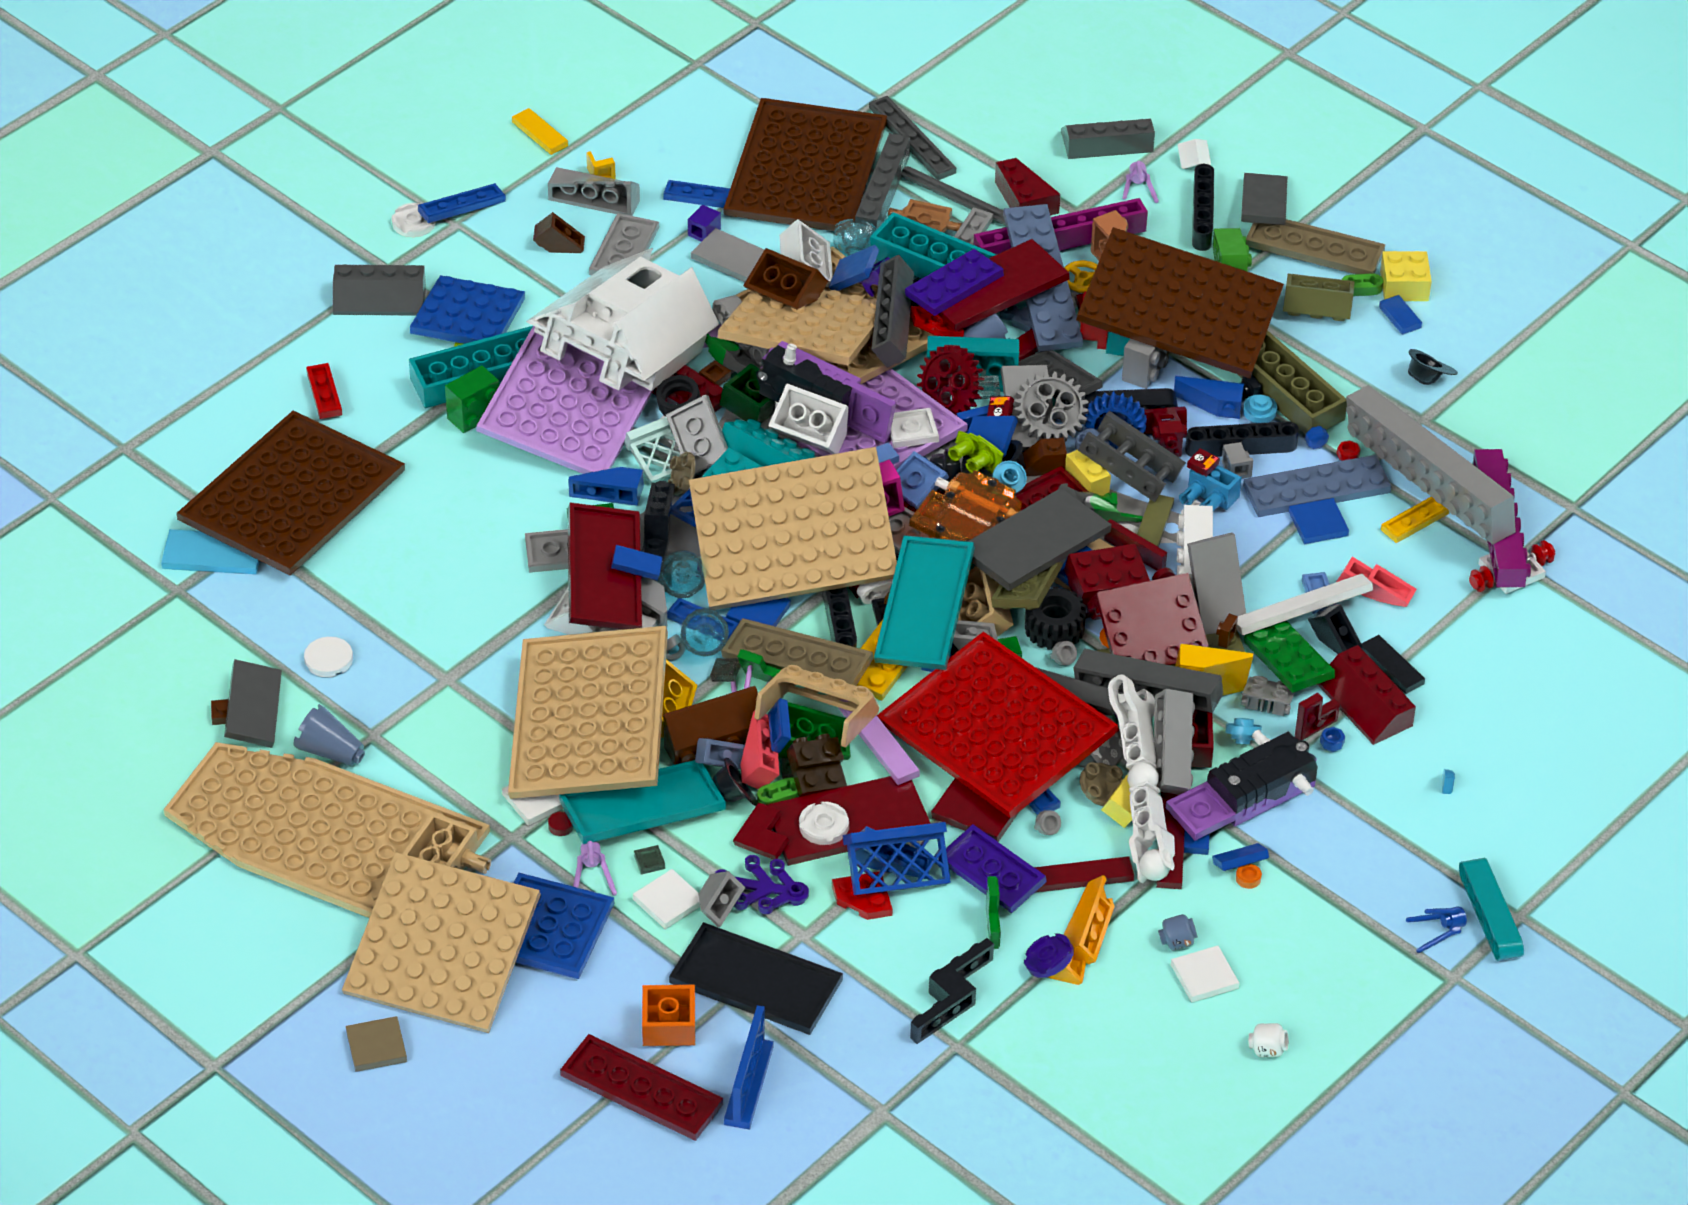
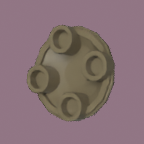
M686 451L679 457L673 456L670 461L672 472L668 483L675 484L674 496L680 497L685 494L690 487L689 480L694 478L696 463L695 457L691 452Z
M1090 762L1080 774L1079 782L1081 789L1093 803L1104 806L1123 780V772L1118 766Z

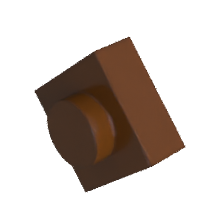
M715 360L699 371L701 376L719 386L731 378V370Z
M1229 613L1224 622L1220 621L1216 631V635H1219L1218 646L1228 648L1237 631L1238 616Z
M228 699L211 700L212 725L226 724Z

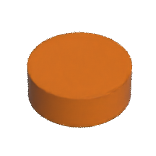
M1254 864L1238 867L1236 882L1241 887L1252 889L1261 883L1262 872L1259 867Z

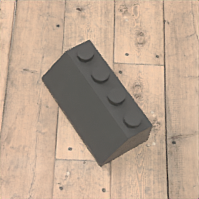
M1151 118L1065 125L1061 128L1068 159L1151 153L1154 151L1155 131Z
M335 265L333 274V315L416 316L425 301V266Z

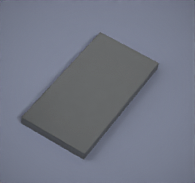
M1060 488L967 541L974 542L975 546L971 563L1010 591L1065 559L1069 554L1077 552L1111 532L1112 524L1063 488Z

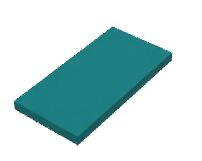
M903 536L874 654L875 663L946 670L975 550L974 542Z
M695 760L660 768L658 770L657 786L559 795L560 803L583 844H587L588 841L604 840L726 810V801L705 766L696 763Z

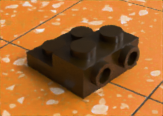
M821 734L811 741H808L807 737L793 740L786 753L799 797L847 786L841 766L844 757L838 737L830 738L829 734Z

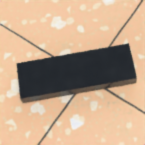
M1380 635L1360 644V648L1405 694L1425 684V678Z

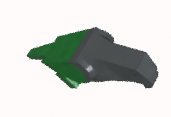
M707 333L705 343L709 347L708 352L715 361L731 370V374L739 373L749 364H753L759 369L762 367L753 362L735 342L711 337Z
M1067 483L1061 484L1058 488H1063L1106 521L1111 519L1115 522H1142L1143 516L1122 513L1117 510V493L1111 492V494L1106 493L1104 496L1092 492H1079L1067 487Z

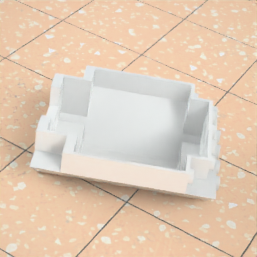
M653 248L604 266L526 321L535 326V333L544 337L540 349L541 352L560 361L564 358L569 343L603 360L604 365L599 381L618 391L631 381L651 391L655 389L663 380L672 376L702 353L707 333L718 326L719 322L693 268H689L679 276L649 261Z

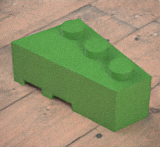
M1240 228L1213 230L1214 261L1248 272V267L1252 265V256L1249 254V246L1246 245V236H1242Z

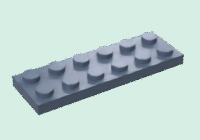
M1376 455L1251 477L1243 481V487L1258 517L1285 513L1289 511V506L1334 498L1335 502L1339 503L1391 493L1392 487Z

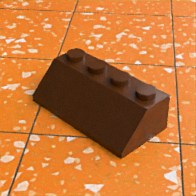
M756 686L663 714L664 748L672 763L676 765L695 760L699 738L745 745L752 715L756 709L758 694Z

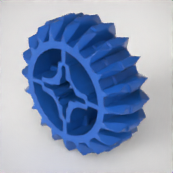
M1113 391L1111 396L1107 393H1104L1102 397L1096 396L1094 401H1091L1088 405V414L1084 415L1087 418L1084 425L1086 429L1094 428L1097 430L1105 415L1110 411L1128 424H1132L1131 426L1144 433L1146 430L1147 418L1144 415V408L1140 407L1139 401L1133 402L1132 396L1126 398L1124 393L1118 396ZM1109 441L1110 446H1115L1116 449L1118 448L1117 445Z

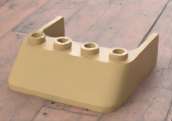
M788 665L757 694L754 719L760 720L774 706L777 700L782 698L787 692L852 711L844 721L841 746L847 747L878 714L880 707L873 693L867 687L848 684L842 679H832L819 672L803 670L797 665ZM796 685H800V686H803V687H805V688H798V687H795V686H796ZM818 692H822V693H825V694H828V695H820V694H817V693H818ZM840 699L848 700L850 702H842L840 701Z

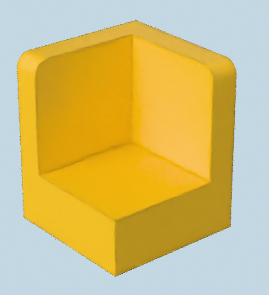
M591 151L586 152L587 169L590 174L616 179L613 158L595 161Z

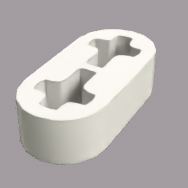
M893 579L861 584L857 588V594L864 604H871L872 599L888 598Z

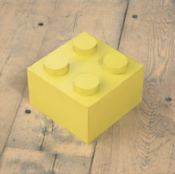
M1383 251L1380 275L1383 278L1384 300L1400 295L1404 301H1429L1432 281L1427 251Z

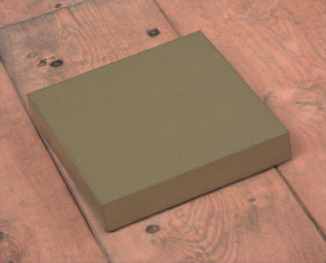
M397 1016L346 1026L355 1072L407 1062Z

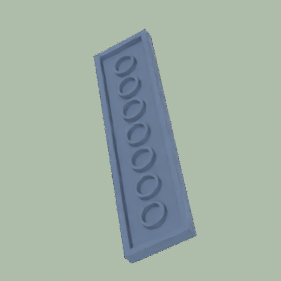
M1047 204L1004 208L1003 216L1012 248L1033 239L1063 266ZM1068 281L1025 300L1038 352L1083 347V338L1079 323L1076 321L1077 315Z

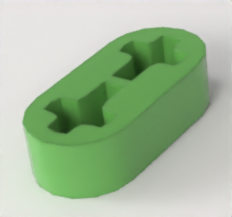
M1353 274L1342 278V280L1355 281L1353 296L1378 295L1383 288V278L1377 274Z
M792 777L764 785L757 791L758 803L765 805L799 797L794 778Z

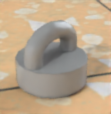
M676 634L667 639L666 659L676 660L680 658L685 652V645L680 636ZM678 645L679 651L673 655L669 654L668 651Z
M1061 641L1053 647L1050 658L1054 659L1059 665H1070L1076 660L1077 649L1072 642Z
M1044 810L1037 815L1034 829L1043 835H1054L1060 830L1061 818L1055 811Z

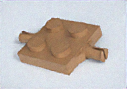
M910 199L908 205L903 210L891 207L888 210V217L894 212L943 233L947 230L958 231L962 223L950 221L952 208Z

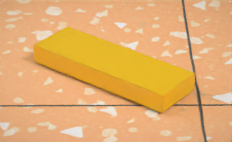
M530 108L512 116V123L550 155L568 147V140Z
M1429 497L1381 524V531L1395 543H1398L1448 515L1449 510L1437 503L1433 497Z

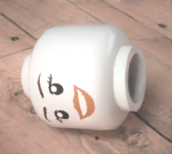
M1278 1023L1257 1024L1254 1032L1249 1033V1047L1254 1049L1258 1057H1280L1284 1051L1288 1050V1032L1283 1030L1282 1026Z

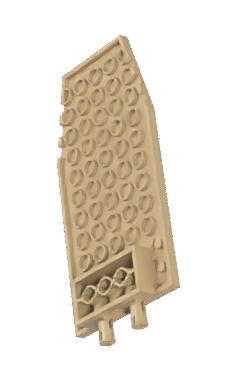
M216 742L164 808V815L236 866L368 918L371 916L395 852L461 870L468 867L483 874H486L491 866L490 858L475 854L489 834L490 825L310 757L302 760L294 758V755L284 753L283 756L270 754V751L260 749V751L253 752L247 751V747Z

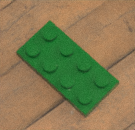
M1288 621L1244 635V643L1292 693L1335 678V670Z

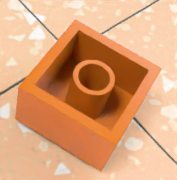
M642 985L643 1046L695 1045V985Z

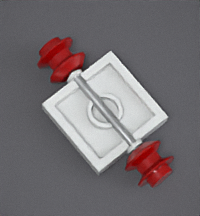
M1545 540L1541 541L1539 545L1533 544L1531 546V553L1527 551L1526 563H1530L1531 575L1526 577L1525 586L1545 578L1546 571L1542 566L1546 562L1552 563L1554 561L1555 549L1552 544ZM1490 553L1479 558V571L1474 569L1470 573L1469 582L1479 592H1483L1485 586L1487 588L1494 586L1495 577ZM1522 587L1500 588L1505 594H1508Z

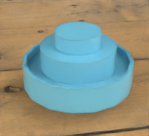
M1266 395L1250 396L1243 405L1244 416L1254 423L1271 422L1277 414V403Z
M1004 461L996 466L991 480L997 482L995 487L997 492L1002 495L1012 496L1022 491L1026 484L1027 476L1024 468L1017 462Z
M1234 718V723L1226 724L1225 733L1231 734V738L1236 739L1235 743L1250 744V740H1254L1252 734L1256 730L1261 731L1262 726L1255 725L1254 719Z

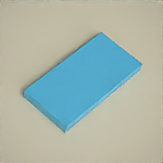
M169 529L161 562L162 569L257 574L259 560L201 531Z

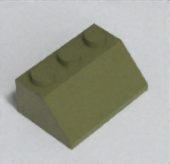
M1288 273L1283 312H1287V314L1292 316L1309 314L1310 317L1321 319L1323 316L1332 317L1335 321L1350 319L1355 281Z

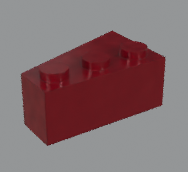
M1017 158L996 162L995 183L1009 208L1047 204L1050 216L1059 214L1060 193Z

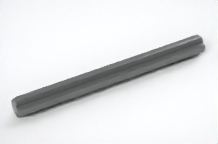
M905 166L901 173L903 178L971 210L977 208L993 213V220L1006 226L1003 210L912 167Z

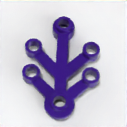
M748 855L745 858V869L752 872L757 880L735 877L745 889L755 890L751 893H742L734 905L738 910H744L748 905L758 901L759 912L770 914L773 909L786 903L794 906L802 905L809 897L807 885L802 882H794L785 871V863L780 859H774L770 862V873L773 876H777L783 885L775 884L761 868L760 858L756 855ZM720 869L715 873L726 872L727 870ZM770 894H778V895H779V896H777V897H775V898H773V899H771V898H769V897H766V896H768V895H770Z

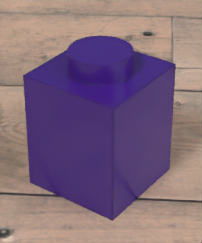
M703 204L688 218V236L701 242L715 228L721 230V212Z

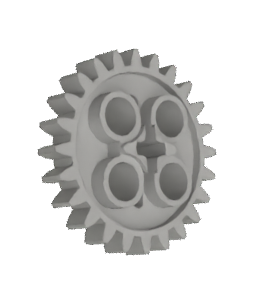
M1045 371L1041 378L1036 373L1034 380L1028 377L1026 384H1021V391L1016 392L1015 397L1017 399L1013 403L1016 408L1013 414L1019 415L1017 417L1018 423L1023 422L1022 431L1029 429V437L1033 434L1037 435L1036 441H1039L1041 437L1045 439L1061 437L1066 442L1068 435L1074 438L1076 431H1081V424L1086 423L1087 418L1084 415L1088 414L1086 407L1089 403L1087 400H1083L1086 393H1079L1080 384L1072 385L1073 378L1067 382L1065 380L1066 374H1063L1061 378H1057V373L1054 371L1052 377H1049L1047 371ZM1045 391L1049 396H1043L1039 392ZM1055 391H1059V395L1051 411L1047 424H1043V420L1051 404ZM1061 400H1068L1071 404H1063ZM1031 411H1039L1041 415H1034ZM1053 419L1061 420L1062 424H1056Z

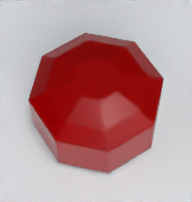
M1350 440L1344 441L1337 447V456L1341 461L1359 458L1361 449L1358 443Z

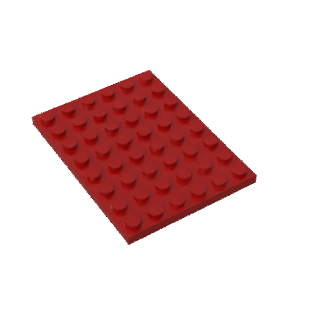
M984 631L949 658L946 670L935 669L877 715L889 731L1010 819L1119 731L1118 724Z

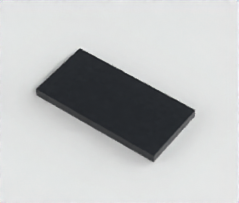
M704 922L669 976V983L695 985V993L755 1014L757 1005L764 1006L765 1019L811 1035L843 980V973Z

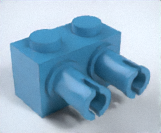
M1219 465L1207 477L1190 469L1188 488L1179 495V500L1183 505L1185 503L1186 505H1192L1200 496L1205 500L1199 506H1213V511L1218 506L1228 510L1240 497L1242 477Z

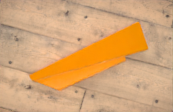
M1104 875L1088 882L1063 934L1067 936L1074 947V955L1070 963L1062 971L1047 978L1079 985L1083 982L1086 963L1089 965L1096 962L1115 907L1113 899L1106 897L1104 885L1107 880Z

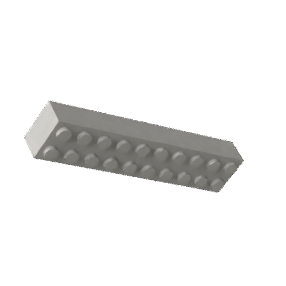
M1367 385L1346 396L1347 428L1352 437H1356L1365 447L1374 451L1379 458L1388 462L1395 470H1398L1409 481L1415 483L1423 492L1433 497L1437 503L1447 508L1452 515H1456L1466 526L1474 529L1491 544H1495L1516 532L1514 496L1371 386Z

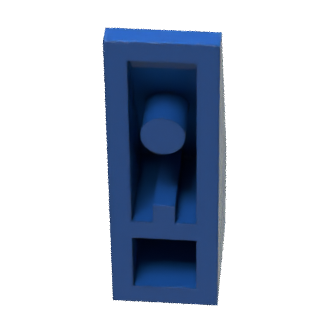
M1175 376L1174 391L1176 392V397L1215 416L1240 419L1243 383Z
M616 467L569 476V497L638 506L644 488L643 470Z
M866 826L860 832L873 831L874 829ZM905 844L900 851L911 859L917 848ZM883 845L877 852L886 862L894 853L886 845ZM863 848L855 849L856 859L861 864H864L870 854ZM921 852L914 862L924 870L931 860ZM897 855L890 865L901 873L907 862ZM873 858L867 867L881 871L884 865ZM911 866L905 875L919 878L921 874Z

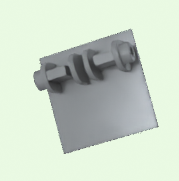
M1263 676L1249 677L1242 692L1241 705H1244L1246 709L1258 710L1261 699L1260 711L1262 712L1265 700H1267V713H1270L1272 702H1274L1272 714L1289 715L1290 704L1295 692L1292 693L1281 681H1269Z

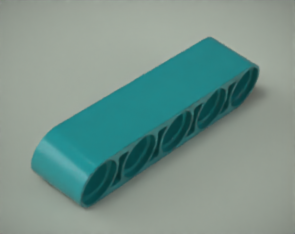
M1484 857L1461 861L1459 863L1461 881L1495 959L1500 961L1522 957L1524 955L1522 938L1488 860Z

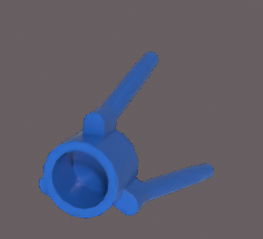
M1459 906L1425 909V914L1429 915L1406 918V922L1440 919L1442 926L1450 929L1417 948V953L1427 950L1452 935L1461 933L1460 927L1466 926L1467 923L1465 911Z

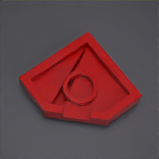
M911 306L910 315L914 326L935 336L963 337V328L955 332L938 315H932L921 306Z
M880 871L872 873H874L877 876ZM862 874L859 878L860 889L869 888L874 880L867 874ZM851 876L832 879V889L837 905L845 909L849 907L859 912V916L867 920L892 916L893 909L887 891L854 895ZM878 883L875 885V887H882Z

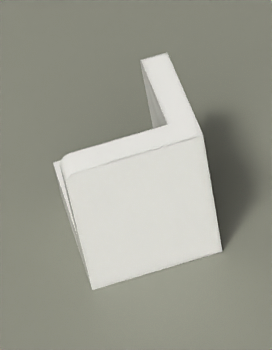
M1193 139L1178 144L1182 169H1188L1203 163L1211 165L1207 140Z

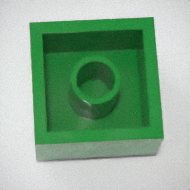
M481 365L446 384L447 419L462 433L476 428L499 387V380Z

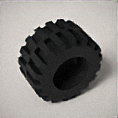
M1053 587V589H1049L1039 608L1026 609L1025 633L1027 637H1030L1032 643H1037V646L1041 648L1047 647V650H1052L1058 642L1069 641L1076 645L1079 639H1082L1085 631L1086 606L1083 604V599L1077 597V593L1069 592V589Z

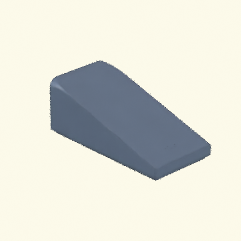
M699 738L695 762L724 767V759L729 758L741 770V760L745 745Z

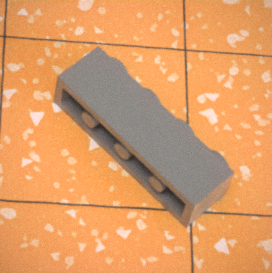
M1165 689L1155 695V764L1157 765L1156 770L1159 775L1157 787L1160 789V792L1180 795L1191 789L1193 783L1191 763L1194 757L1192 750V738L1194 736L1192 715L1195 710L1193 693Z

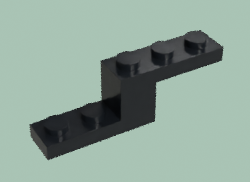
M666 481L651 483L644 514V543L642 547V552L663 557L660 569L662 572L670 541V513L675 494V484H670Z
M988 938L980 943H975L968 951L961 956L954 957L949 964L935 970L929 976V994L937 1002L932 1008L923 1014H918L911 1021L910 1038L916 1044L976 1004V988L966 978L993 960L994 943Z

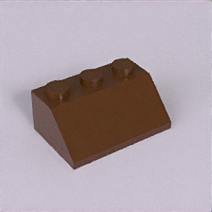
M765 248L743 286L797 310L817 301L829 281L818 269Z

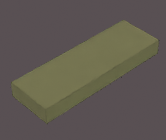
M1159 495L1156 502L1149 499L1137 535L1159 547L1174 505L1173 497Z

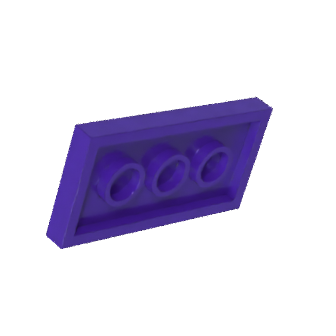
M972 249L905 288V296L936 316L1004 276L1003 268L977 250Z
M973 824L946 848L949 869L985 895L987 894V877L996 876L998 878L999 905L1010 913H1013L1047 882L1046 876Z

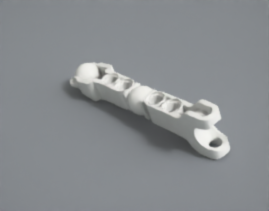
M1117 675L1108 685L1109 700L1119 720L1123 755L1127 761L1126 768L1129 769L1127 782L1130 786V807L1133 822V835L1129 838V847L1132 860L1137 865V879L1143 884L1147 879L1152 881L1161 880L1167 876L1170 870L1174 869L1172 858L1175 855L1174 836L1167 831L1163 802L1158 794L1160 793V789L1157 787L1159 775L1156 770L1157 765L1155 764L1156 751L1152 729V717L1155 710L1154 696L1145 689L1136 692L1131 679L1125 675ZM1123 683V692H1124V693H1123V694H1119V693H1118L1119 686ZM1157 838L1159 850H1148V848L1153 845V841H1155V839Z

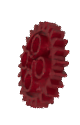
M944 345V347H937V351H930L931 357H924L926 365L919 366L923 370V374H917V377L921 378L922 382L917 383V386L922 387L924 393L957 415L959 412L971 410L970 407H977L974 400L982 398L978 394V390H984L979 385V382L984 381V378L979 377L983 369L976 368L980 361L972 360L974 353H967V348H960V345Z

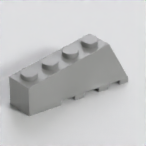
M556 167L548 182V200L613 214L621 213L633 216L640 202V187L638 183L632 181H621Z

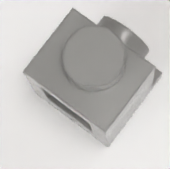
M1242 443L1223 445L1222 464L1224 468L1242 477V479L1252 477L1253 458H1250L1248 451L1244 450Z

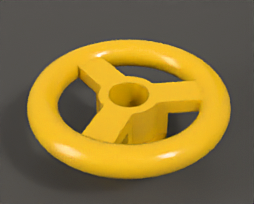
M1079 260L1066 265L1064 268L1075 275L1074 283L1067 280L1069 289L1079 293L1087 291L1098 264ZM1077 267L1091 268L1094 272L1081 271Z

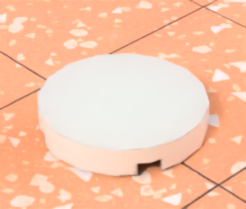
M420 203L404 204L395 210V214L391 217L393 229L402 236L412 238L430 233L434 229L436 221L426 222L418 212V205Z
M327 636L318 638L307 646L304 653L305 665L312 674L320 677H334L336 673L341 671L344 673L350 668L353 661L351 646L345 640L338 637Z
M821 802V804L815 805L813 803L802 811L799 817V828L803 837L811 843L831 845L842 840V835L847 834L849 818L845 809L838 804Z

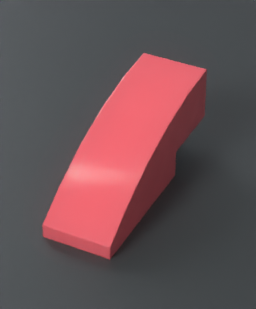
M1353 556L1336 581L1339 582L1363 574L1372 582L1373 590L1361 594L1362 596L1407 607L1417 590L1378 564L1372 569Z

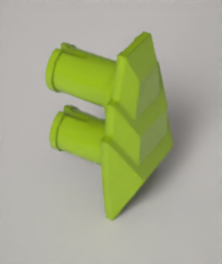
M958 431L955 441L957 445L950 447L948 455L953 461H958L965 455L972 457L966 461L968 462L966 463V468L971 473H975L984 467L992 474L996 466L1002 462L1004 454L980 435L976 436L962 431Z

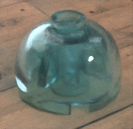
M854 219L840 221L834 227V247L847 257L872 246L870 236L877 230L873 224L861 220V224L853 223Z
M676 550L664 558L661 564L659 581L669 595L677 598H689L703 588L706 578V567L696 553L689 550Z
M707 608L697 609L687 615L681 624V642L685 649L695 656H713L721 651L727 643L729 636L728 624L715 610Z

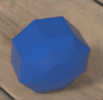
M1321 426L1312 427L1305 435V441L1312 449L1323 447L1329 439L1326 429Z
M1335 727L1326 728L1321 734L1320 743L1324 749L1332 752L1342 749L1345 743V735L1341 729Z

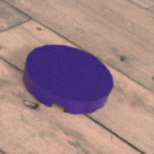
M1055 933L1056 936H1042L1032 943L1025 953L1027 957L1024 960V965L1032 976L1046 978L1055 975L1070 963L1074 955V947L1067 936Z

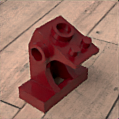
M1186 407L1144 410L1147 421L1145 424L1146 430L1143 434H1152L1153 440H1158L1159 445L1177 457H1181L1183 438L1187 437Z

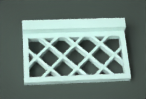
M667 417L626 432L624 445L628 451L631 450L650 485L651 483L669 478L672 472L670 464H668L671 455L680 456V452L673 450L676 441L672 435ZM662 438L673 440L671 449L658 445L659 440ZM646 446L653 450L650 457L640 454L637 448ZM655 450L668 454L666 462L653 458ZM650 464L663 467L662 473L652 476L649 470Z

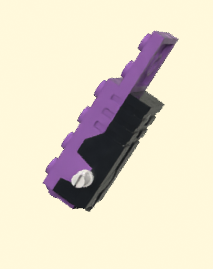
M781 341L775 348L772 347L762 358V367L756 373L760 387L759 394L774 400L776 403L775 407H777L786 384H790L847 405L848 426L882 443L889 440L897 402L860 385L861 378L798 349L794 344H788L784 341Z
M1256 730L1252 734V738L1259 746L1241 754L1239 758L1231 759L1229 763L1221 764L1219 768L1211 769L1206 782L1166 801L1165 808L1194 840H1197L1229 823H1232L1235 827L1301 793L1309 796L1314 791L1313 787H1315L1318 766L1316 763L1317 758L1309 753L1308 742L1292 736L1289 731L1270 740L1260 730Z

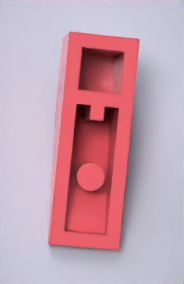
M754 711L741 760L742 783L759 789L764 785L770 784L779 776L778 753L771 749L768 714L757 720L754 719Z

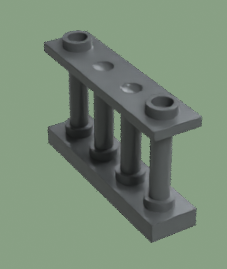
M1110 411L1105 415L1097 429L1100 434L1095 436L1088 432L1078 448L1079 452L1101 465V467L1153 502L1157 501L1166 485L1163 480L1166 478L1173 483L1186 464L1185 461ZM1108 439L1109 441L1117 445L1118 448L1114 449L1105 441ZM1127 452L1138 460L1134 462L1124 454ZM1147 465L1149 468L1157 472V474L1154 476L1149 471L1144 469V467Z

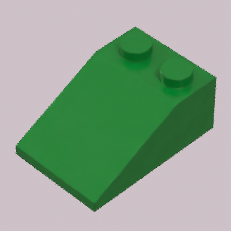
M788 702L791 739L781 752L778 753V758L788 760L786 750L793 743V740L797 738L807 737L808 741H811L821 734H829L830 738L838 737L844 760L850 759V744L847 747L841 746L843 726L846 718Z

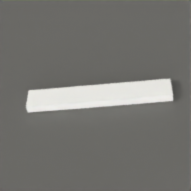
M1359 574L1238 616L1237 630L1242 635H1246L1373 590L1372 582L1363 574Z

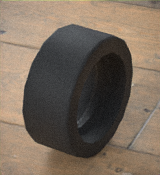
M683 375L671 376L663 380L656 391L658 407L664 416L701 397L698 384L694 379ZM676 391L692 393L689 400L682 404H669L665 401L670 394Z

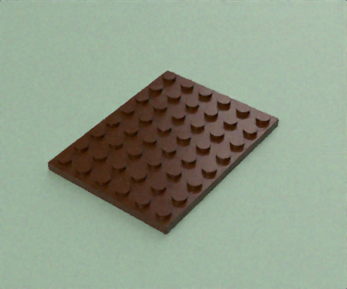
M761 98L724 206V215L788 225L799 219L810 228L853 234L855 216L870 180L887 124V115Z
M1113 227L1076 321L1251 378L1284 284Z
M292 410L177 512V520L291 576L405 471V463Z

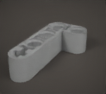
M736 295L721 298L713 302L712 310L718 321L723 325L742 301ZM736 342L753 362L762 366L761 360L770 349Z

